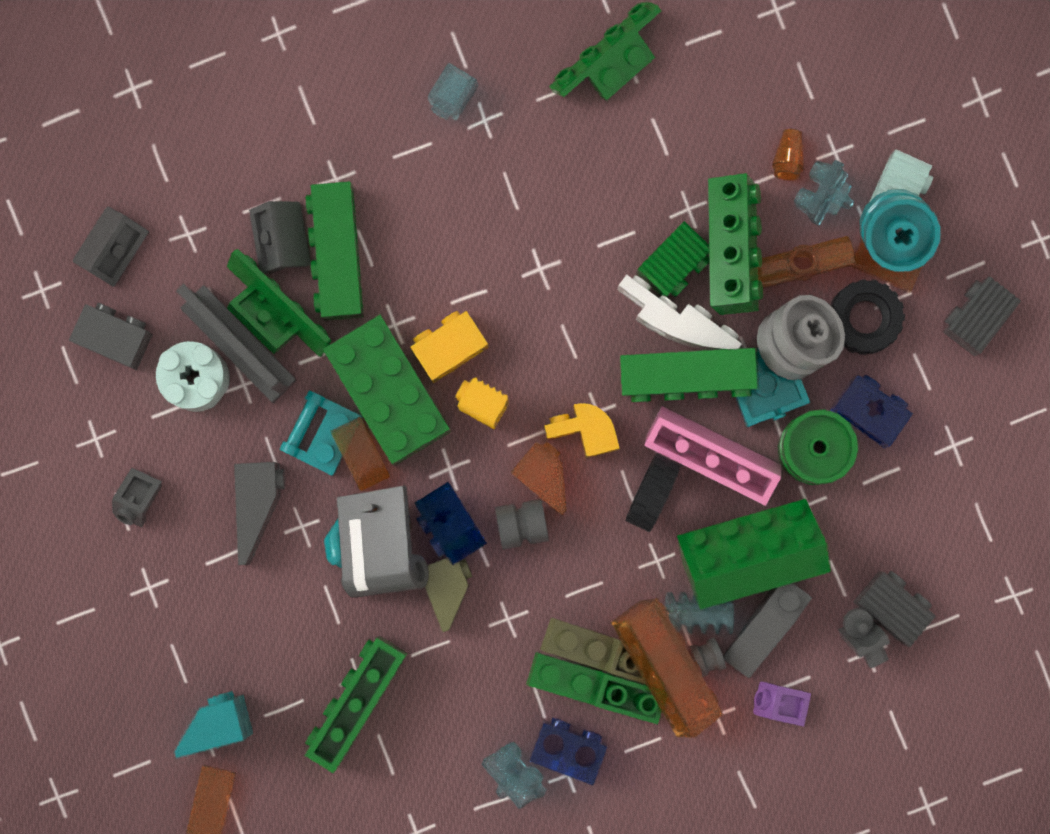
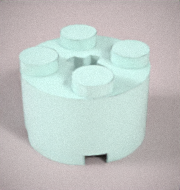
M193 341L178 343L164 351L159 358L156 369L158 389L168 402L177 407L195 412L208 410L219 402L229 387L230 376L226 362L217 352L202 343ZM191 370L200 373L199 377L194 378V384L187 381V376L191 375Z

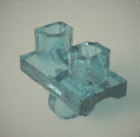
M834 160L831 165L816 161L809 177L811 181L820 184L817 192L814 193L802 188L795 197L794 203L796 207L808 215L811 223L820 226L827 212L836 216L841 207L851 209L854 205L853 199L848 196L852 186L845 182L848 174L843 170L844 163Z
M511 742L484 758L482 766L498 783L499 786L496 789V794L499 798L503 799L508 796L520 810L534 799L543 797L547 790L541 784L543 775L536 767H527L520 759L522 750L515 742Z

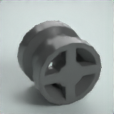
M715 637L708 639L704 645L698 646L694 644L689 646L700 678L708 676L709 671L714 669L719 671L726 669L722 652Z

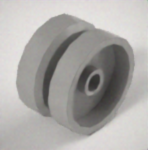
M799 295L766 316L759 325L757 333L759 353L766 365L777 375L789 380L803 379L837 359L844 348L845 341L843 324L835 309L825 300L813 295Z

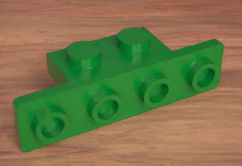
M641 2L635 5L629 11V16L620 24L610 27L598 44L586 48L580 54V59L572 67L561 70L555 76V81L549 86L550 89L564 97L587 77L601 98L608 100L656 58L638 32L661 12L659 6L650 2Z
M239 249L233 251L227 267L247 288L229 302L227 309L273 354L278 352L296 335L319 357L325 354L323 348L331 343L326 330L321 325L315 324L297 302L291 301L281 291L280 286L275 280L268 278L261 272L250 256L244 255Z

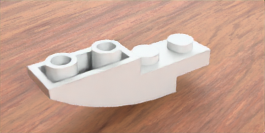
M626 275L618 285L617 290L642 308L636 320L667 339L706 351L739 349L742 345L737 340L739 335L734 330L724 324L720 328L710 320L712 315L699 305L693 308L688 304L683 312L679 314L675 311L678 306L663 295L660 298L656 297L649 291L651 286L636 275L633 279Z

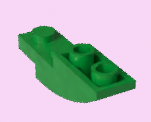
M535 652L526 685L592 704L595 707L657 725L667 692L538 652Z

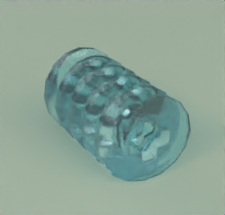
M667 592L664 599L665 633L668 625H672L675 635H679L681 626L685 625L688 634L692 635L695 625H699L701 633L706 634L708 626L712 625L715 634H719L722 625H726L729 634H733V600L700 610L694 593L689 602L686 592H680L676 602L673 593Z

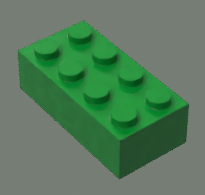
M381 315L323 348L324 353L392 465H398L451 432Z
M806 498L677 535L682 564L700 610L831 572L826 540Z

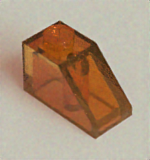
M536 441L514 467L511 474L562 516L567 511L563 464L558 459L561 453L548 442L540 445Z

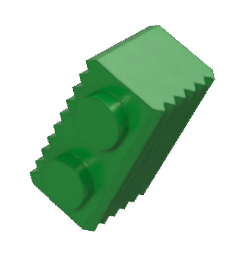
M683 221L640 265L636 273L660 296L668 297L671 294L676 298L688 286L689 283L685 280L693 270L699 274L709 264V244Z

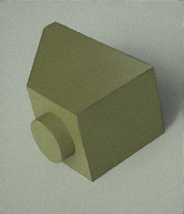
M457 554L427 565L429 578L425 588L442 632L450 630L469 587L467 579L473 577L466 558L459 560Z

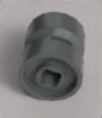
M541 499L523 502L520 509H517L514 504L495 507L503 550L521 547L525 539L530 544L549 541Z

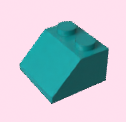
M229 691L208 698L209 704L198 710L175 749L176 758L239 742L251 736L253 730L244 694L234 697L233 691Z

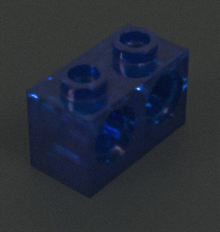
M552 717L551 722L543 720L529 757V762L594 785L607 750V744L601 742L603 736L586 729L583 730L582 734L569 730L570 723ZM552 734L560 736L563 739L562 748L557 752L548 751L544 747V740L547 736ZM584 746L592 748L595 752L594 759L588 764H582L575 758L577 750Z

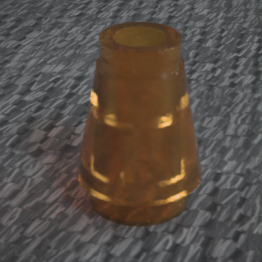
M797 129L783 130L771 166L776 178L786 181L798 180L801 173L805 170L802 132Z

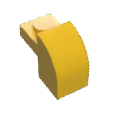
M574 404L573 409L576 418L570 419L569 414L558 415L549 418L550 424L544 425L547 440L580 433L586 458L620 449L611 419L603 410L591 404Z

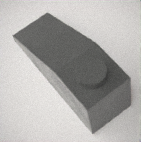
M279 463L234 464L238 565L251 564L280 499V489H285V470L279 469Z
M793 583L770 589L724 653V661L750 678L793 626L812 597Z

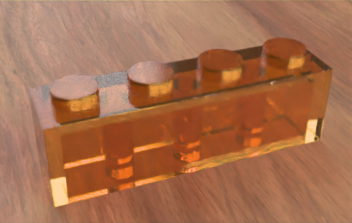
M658 598L639 600L615 618L611 624L677 737H697L723 715L718 705V698L703 679L700 666L692 660L685 647L684 638L675 630L668 618L669 613L666 607L659 602Z

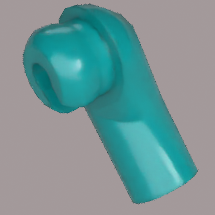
M337 519L325 536L324 546L328 562L331 565L342 568L339 522Z

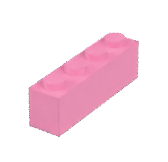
M663 406L660 408L647 433L644 446L765 506L781 479L782 465Z

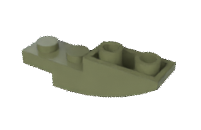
M552 617L540 648L544 652L664 691L667 690L677 660L644 647Z

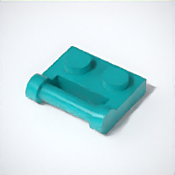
M309 390L305 397L307 402L287 442L283 441L279 450L334 476L363 417ZM321 407L327 410V413L306 452L298 447L318 408Z

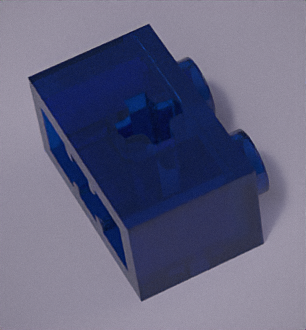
M857 375L850 380L830 411L842 416L853 427L881 447H890L913 413L906 409L909 405L903 399L894 394L889 397L879 390L881 385L875 379L868 375L863 377ZM876 402L878 404L876 410L880 414L870 416L868 414L870 408L866 404Z
M446 482L414 503L421 514L416 518L426 535L432 532L434 536L429 540L433 549L439 557L446 555L452 565L487 544L449 482Z

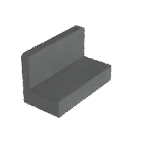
M268 201L249 210L258 265L261 272L272 274L285 268L307 267L311 265L300 202Z
M106 207L73 258V262L114 287L149 231L120 212Z

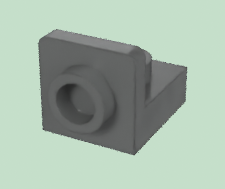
M131 468L112 498V513L124 524H135L142 527L145 523V514L160 491L162 481Z

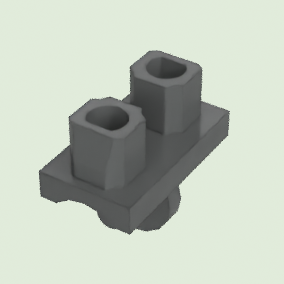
M855 608L847 612L843 619V627L838 629L841 638L859 658L864 657L866 664L870 668L888 661L889 659L883 646L890 643L889 638L873 621L870 613L863 608Z

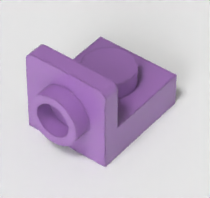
M761 681L758 691L754 696L753 713L768 719L804 726L811 693Z

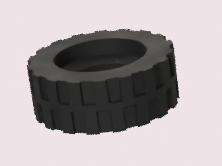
M866 279L859 280L847 285L833 298L831 307L835 309L842 321L845 332L844 347L848 349V352H856L859 355L877 353L894 343L898 334L902 332V323L905 321V314H903L904 306L898 299L899 295L895 291L893 292L887 284H881L873 279L871 281H866ZM861 301L874 303L882 313L881 325L872 333H860L850 323V311L855 304Z
M655 454L628 511L626 522L651 532L673 488L681 467L680 464Z

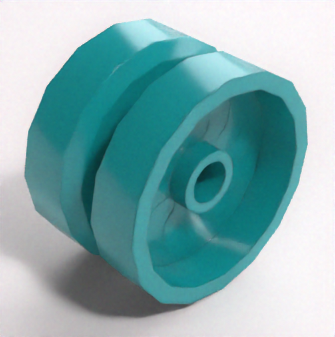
M905 189L887 190L876 195L865 206L860 217V235L869 254L881 267L895 272L912 271L923 266L934 256L940 243L941 227L935 213L918 194ZM902 227L903 230L901 232H895L898 228Z

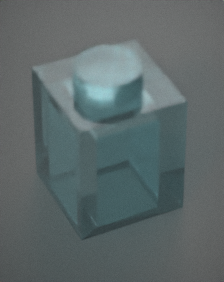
M448 63L428 94L429 104L432 105L431 110L443 119L447 120L450 116L458 120L478 88L477 79Z

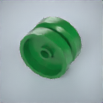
M828 410L809 411L791 420L781 432L777 445L779 461L785 472L797 482L810 486L832 483L845 476L854 465L858 453L857 436L851 424L839 414ZM820 442L822 444L821 454L814 451V443Z

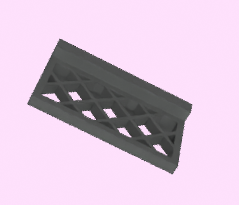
M184 284L176 290L186 301L180 309L272 403H275L297 381L206 286L203 285L196 293Z

